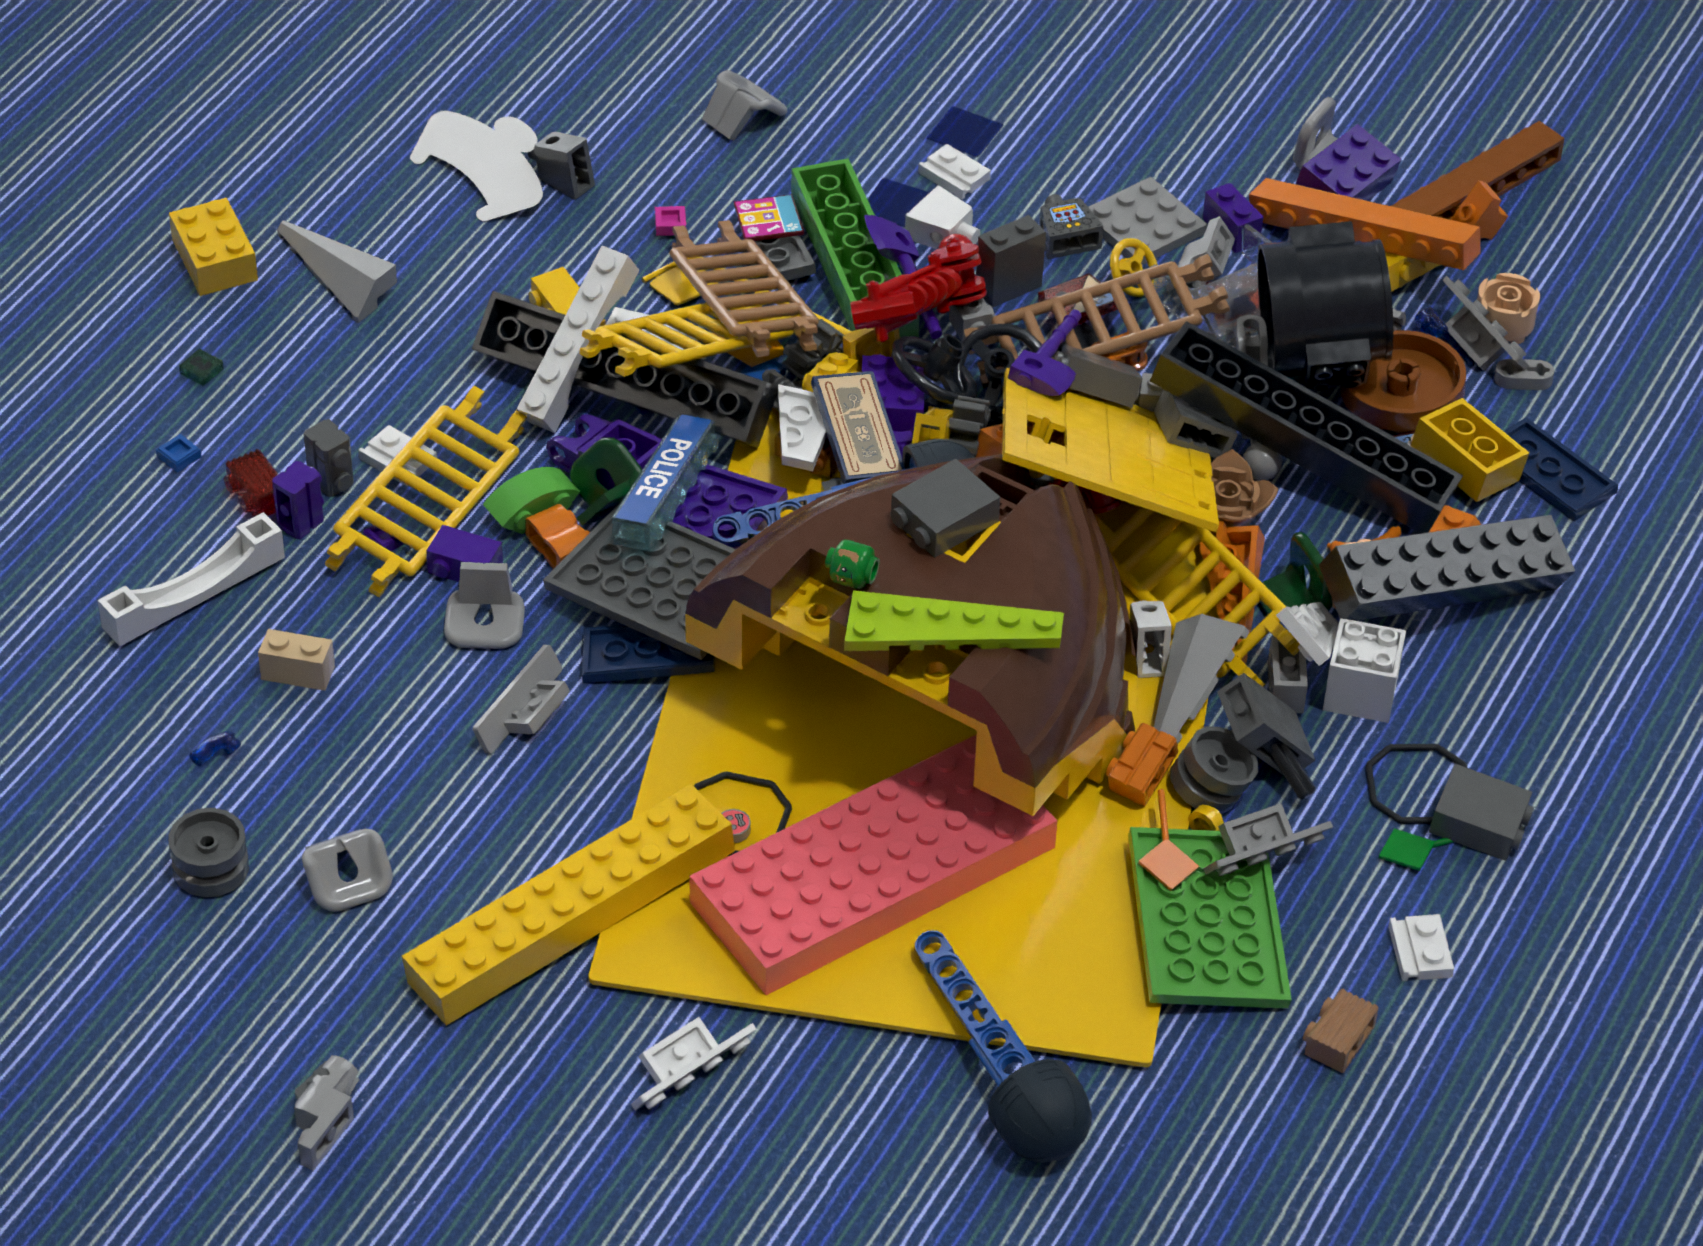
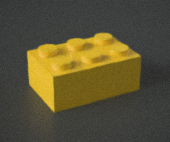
M227 197L169 212L172 241L200 296L258 281L255 252Z
M1463 398L1421 417L1410 445L1463 475L1458 487L1476 502L1518 482L1529 456V452Z

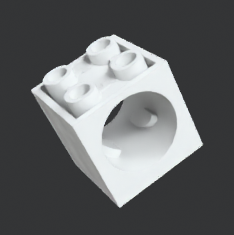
M1340 618L1329 667L1323 711L1389 723L1406 630Z

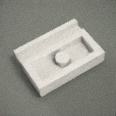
M948 144L927 157L925 163L920 162L918 166L919 174L961 199L965 198L966 193H972L991 178L990 169Z
M388 425L368 442V446L365 449L361 447L358 450L359 459L382 472L410 441L411 437ZM422 445L420 447L422 450L437 458L436 451L430 449L425 445ZM413 458L403 466L404 469L418 477L428 469V467ZM395 477L393 478V479L397 480L398 482L402 483L403 485L408 486L407 484L401 482L400 480L396 479Z
M1440 914L1405 917V920L1398 921L1395 918H1390L1388 927L1402 981H1408L1410 977H1417L1418 980L1453 977L1454 966Z

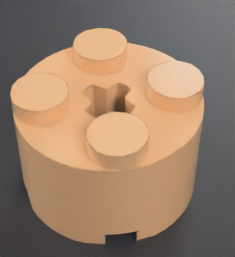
M1500 273L1496 275L1495 279L1488 281V278L1481 282L1477 300L1489 311L1485 317L1491 323L1496 320L1508 332L1504 338L1510 343L1515 341L1517 344L1524 342L1525 337L1534 329L1540 293L1537 287L1535 291L1530 286L1531 281L1527 278L1513 273Z

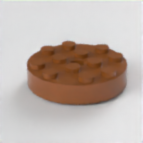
M1394 330L1391 360L1372 361L1370 363L1367 383H1363L1356 388H1345L1342 385L1340 386V393L1344 404L1354 415L1375 427L1404 434L1415 431L1421 417L1461 398L1464 399L1466 367L1458 352L1443 340L1417 331Z

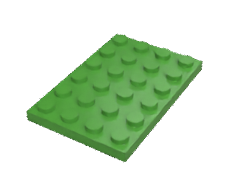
M1130 827L1128 841L1149 1002L1289 1008L1292 999L1269 854L1266 853L1268 859L1252 866H1248L1246 861L1238 863L1239 869L1219 877L1216 871L1206 875L1204 867L1230 856L1220 831L1168 829L1169 840L1199 866L1195 872L1170 891L1138 863L1141 858L1162 842L1161 828Z

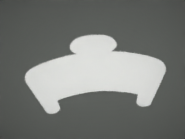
M440 111L431 116L410 156L412 162L416 164L423 163L429 155L435 156L453 165L469 177L488 203L487 206L480 208L476 212L477 218L484 222L533 207L543 197L540 181L530 163L521 153L534 150L537 137L526 123L514 117L498 119L494 124V129L468 116L451 111Z

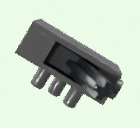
M1245 673L1217 691L1236 741L1255 754L1256 758L1259 757L1283 774L1299 799L1302 800L1311 796L1316 791V787L1304 768L1316 760L1295 710Z

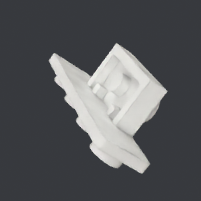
M697 1017L643 1052L639 1058L657 1085L639 1096L631 1104L634 1110L639 1109L643 1105H646L648 1110L653 1108L666 1098L663 1092L672 1086L677 1091L682 1089L695 1079L692 1075L695 1071L703 1068L706 1073L723 1061L720 1055L729 1049L735 1054L749 1045L751 1041L748 1037L756 1030V1027L752 1023L718 1045L700 1017Z

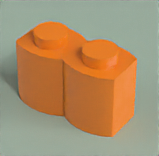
M561 504L554 505L526 518V536L531 544L544 555L546 561L553 569L590 533L578 525L574 513L571 510L567 511Z

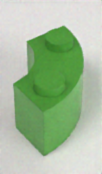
M540 467L527 470L512 477L498 487L486 499L483 505L502 527L524 534L526 532L527 517L557 504H561L568 509L580 491L560 469Z

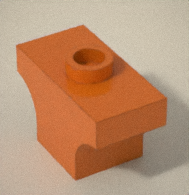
M1477 181L1450 220L1479 226L1480 238L1492 240L1509 216L1499 206L1502 200L1486 182Z

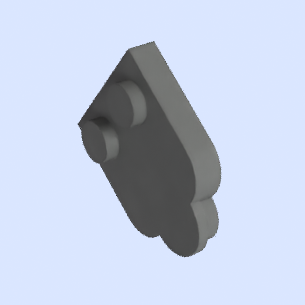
M799 236L755 241L786 280L800 279L816 273L815 262ZM765 276V277H757V278H753V279H762V278H769V277H768V276Z

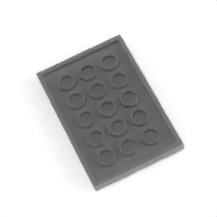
M622 500L543 579L545 589L702 660L708 653L686 642L685 612L687 602L693 589L736 549L653 513L647 523L615 518L625 503Z

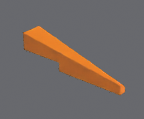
M1219 521L1217 532L1209 531L1259 579L1265 541L1259 525L1227 527L1224 521ZM1200 542V552L1203 559H1205L1211 551ZM1222 561L1207 574L1211 591L1232 572ZM1242 581L1215 605L1220 619L1223 620L1251 592ZM1254 608L1237 623L1245 626L1249 633L1252 628ZM1241 638L1238 639V641L1236 642V644L1234 645V647L1232 648V650H1233L1243 639H1241ZM1248 653L1241 659L1245 664Z

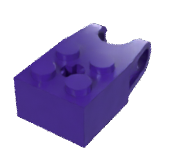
M584 414L575 420L577 438L555 436L547 442L546 449L553 463L570 474L571 467L576 459L596 441L605 437L615 438L628 449L641 466L644 474L665 440L619 419L610 422ZM583 424L589 427L588 432L584 429ZM555 446L563 450L565 457H562L557 452ZM599 468L596 473L598 482L607 490L616 487L610 473L604 468Z

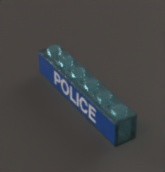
M683 414L677 416L612 516L614 545L650 551L655 542L662 538L665 526L668 522L673 521L679 504L684 503L687 491L690 487L695 486L697 475L706 468L711 453H715L718 448L719 436L715 434V421Z

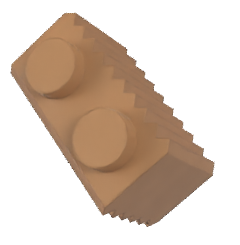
M1340 989L1334 999L1328 997L1320 1010V1020L1317 1023L1311 1021L1303 1035V1041L1306 1042L1304 1055L1344 1073L1374 1029L1378 1006L1376 1004L1372 1005L1370 1001H1365L1364 998H1359L1357 995H1352L1351 992H1346L1345 989Z

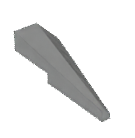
M284 220L278 227V236L286 239L294 254L298 253L303 258L304 265L327 291L331 290L336 295L338 303L352 313V318L357 323L378 308L377 298L397 283L396 264Z
M1204 614L1176 622L1154 728L1174 736L1177 739V744L1182 739V735L1179 732L1187 719L1194 720L1219 681L1216 677L1218 670L1224 661L1231 662L1235 654L1232 648L1238 639H1246L1249 630L1245 626Z

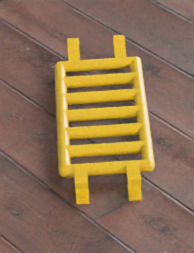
M757 291L755 293H762L767 291ZM705 302L596 328L595 332L590 329L583 330L582 337L590 341L587 346L580 348L579 354L586 358H592L602 349L616 347L618 348V355L626 359L622 365L616 366L615 372L625 377L631 375L638 367L652 365L656 368H663L750 347L752 344L746 336H732L723 323L718 321L719 318ZM762 305L750 306V307H742V308H733V309H727V310H731V311H732V310H740V309H748V308H757V307H762ZM794 315V316H786V317H777V318L753 320V322L769 321V320H777V319H785V318H793V317H801V316H800V315ZM686 319L689 320V321H691V322H693V323H695V324H697V325H700V326H702V327H704V328H706V329H708V330H710V331H712V332H714V333H716V334H718V335H720V336H722V337H724V338H726V340L723 339V338H721V337H719V336H717V335H715V334H713V333H711V332H709V331H707V330H705V329H702V328H700V327H698V326H696V325H694V324H692V323L686 321ZM745 321V322H737V323H738V324H744V323H752V322H751V321ZM664 324H666V325H668V326H670V327H672V328H674V329H676V330H678V331H680V332H682V333H684V334H686V335H688V336H690V337H692V338H694V339H696V340H699V341L705 343V345H703V344H701V343H699V342H697V341H695V340H693V339H691V338H689V337H687V336H685V335H683V334H681V333H679V332H677V331H675V330H673V329H671V328L665 326ZM643 329H645V330H647V331H649V332H651V333H653V334H655V335H657V336H659V337H661V338H663V339H665V340H667V341H669V342H671V343H673V344H675V345H677V346L683 348L684 350H681V349H679V348H677V347H675V346H673V345H671V344H669V343H667V342H665V341H663V340H661V339H659V338H657V337H655V336H653V335H651V334H649V333L643 331ZM790 330L770 333V339H765V342L788 338L794 332ZM621 334H623V335H625V336H627V337H629V338H631V339H633V340H635V341H637V342H639V343H641V344H643V345H645V346H647V347H649V348H651V349H653V350H655V351H657V352H659V353H661V354H663V355H659V354H657V353H655V352H653V351H651V350H649V349H647V348H645V347H643V346H641V345H639V344H637V343H635V342H633V341H631V340H629V339H627V338L621 336Z
M475 385L455 410L446 405L440 406L335 523L333 530L341 538L327 550V554L330 557L325 561V566L336 572L355 546L385 562L381 568H378L371 575V580L374 582L368 591L377 597L384 593L389 583L399 571L409 577L414 576L426 563V550L441 526L446 525L456 528L519 455V448L512 444V441L523 433L524 428L522 424L526 421L527 416L516 410L497 435L472 421L469 417L481 408L482 403L479 400L484 396L485 392ZM446 419L501 451L503 454L496 462H493L437 428ZM429 438L487 473L477 482L422 450L420 447ZM413 458L466 489L469 493L460 502L404 469L403 466ZM395 477L451 510L452 513L445 521H442L389 490L386 486ZM378 497L435 532L426 542L368 506ZM360 517L418 552L408 562L350 526Z
M1140 507L1114 533L1095 514L1110 553L1130 536L1154 511ZM1169 517L1122 563L1112 555L1121 582L1140 601H1158L1150 591L1200 542L1211 551L1161 601L1164 602L1172 626L1171 633L1173 635L1176 622L1179 621L1169 611L1221 561L1232 572L1182 620L1199 614L1206 615L1240 581L1251 592L1223 620L1237 624L1260 601L1272 610L1248 634L1246 639H1243L1232 650L1235 654L1231 662L1224 661L1218 670L1217 678H1222L1232 669L1238 676L1245 673L1263 687L1265 684L1241 659L1269 632L1293 656L1300 651L1298 648L1300 643L1279 623L1280 620L1276 616L1286 605L1208 529ZM1183 523L1192 533L1140 583L1130 572L1172 531Z

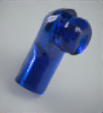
M226 731L206 738L189 753V757L194 764L201 766L220 748H223L227 755H232L241 747V742L235 737V733Z

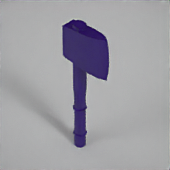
M864 215L868 231L879 253L887 259L898 262L903 274L917 271L914 262L920 256L910 232L884 218ZM933 309L922 313L921 315L925 322L924 326L928 329L931 338H940L943 333Z
M1074 309L1066 315L1063 322L1052 332L1051 337L1042 344L1036 353L1023 350L1011 365L1008 379L1022 387H1027L1030 390L1049 396H1057L1065 392L1073 383L1076 373L1070 367L1052 359L1059 345L1066 340L1071 330L1077 326L1082 317L1080 311Z

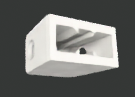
M940 186L935 187L906 214L905 229L910 232L913 241L935 249L938 248L939 243L946 236L951 234L966 236L973 244L977 243L978 236L981 234L980 229L972 226L973 209L971 206Z
M1144 600L1133 602L1130 604L1129 620L1137 660L1138 678L1164 677L1170 654L1172 627L1164 602ZM1147 644H1151L1154 647L1153 652L1146 653L1145 647H1148Z

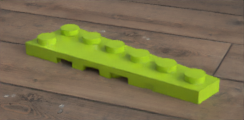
M853 591L844 640V651H889V646L910 645V650H924V645H945V650H957L959 646L966 644H977L981 649H1000L1005 647L1010 649L1060 648L1064 613Z

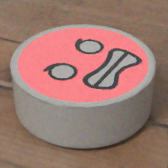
M729 809L721 813L732 823L734 843L744 841L751 831L750 817L744 811L738 809Z

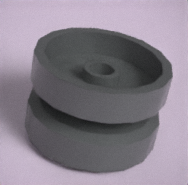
M1204 727L1196 731L1185 749L1182 750L1171 766L1170 779L1175 791L1186 803L1195 809L1199 805L1204 804L1216 808L1223 814L1234 807L1242 793L1246 791L1256 777L1258 761L1255 754L1236 741L1232 731L1221 727Z
M202 808L184 814L173 824L168 834L169 850L172 859L173 877L181 889L195 896L205 898L216 897L234 891L244 882L249 872V860L245 829L238 817L227 810Z

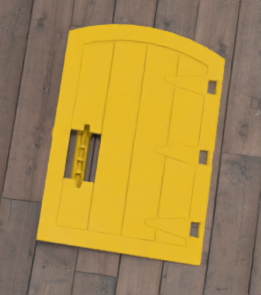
M1006 368L1004 373L1002 410V460L1028 468L1032 478H1041L1046 474L1066 482L1071 481L1078 486L1217 532L1219 519L1214 482L1212 481L1210 454L1169 443L1154 412L1137 405H1133V408L1071 388L1057 396L1041 394L1008 379L1010 368ZM1027 420L1034 422L1030 435L1027 434ZM1053 430L1064 432L1065 446L1053 442L1048 444Z

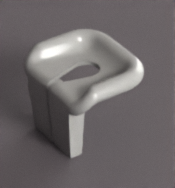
M725 70L717 76V87L702 120L734 141L755 111L766 109L779 116H784L787 113V107L750 80L730 70Z
M1326 97L1321 101L1300 130L1293 154V161L1299 169L1338 139L1333 136L1331 131L1336 102L1332 97Z
M461 562L459 590L450 595L446 607L444 624L446 639L454 646L460 648L505 649L515 645L523 633L525 606L522 597L512 591L507 563L483 564ZM481 604H490L494 618L493 622L484 626L477 624L474 619Z
M372 829L355 830L305 847L306 850L302 855V863L312 895L316 903L327 911L339 912L378 899L391 886L393 874L381 836ZM347 850L358 869L356 878L350 882L343 881L338 875L337 853Z

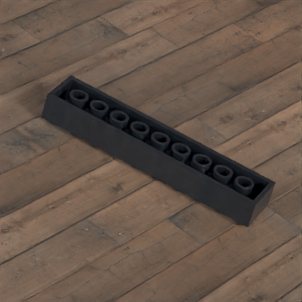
M492 291L472 350L484 356L536 373L565 315ZM621 334V336H623V337H625V338H627V339H629V340H631V341H633V342H635V343H637V344H639V345H641V346H643V347H645V348H647V349H649V350H651V351H653V352H655V353H657V354H659V355H663V354H661V353H659V352H657V351H655V350H653V349H651V348H649V347H647V346H645V345H643V344H641V343H639V342H637V341H635V340H633V339H631V338H629V337H627V336ZM616 347L602 349L592 358L582 357L572 386L678 421L682 414L710 419L711 422L705 431L755 448L759 447L778 394V388L766 381L700 359L663 368H656L652 365L638 367L631 375L624 377L615 372L616 366L622 365L626 359L618 355V348Z
M1187 321L1160 355L1150 382L1161 387L1163 390L1170 392L1421 534L1429 533L1443 507L1450 502L1463 477L1460 473Z

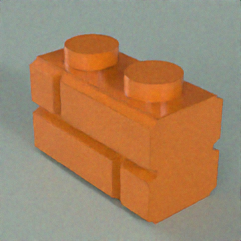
M1141 723L1136 732L1130 731L1127 734L1123 743L1124 751L1119 759L1114 757L1111 760L1106 776H1108L1109 788L1112 792L1124 798L1127 797L1141 806H1146L1178 754L1177 739L1174 736L1158 731L1146 723Z

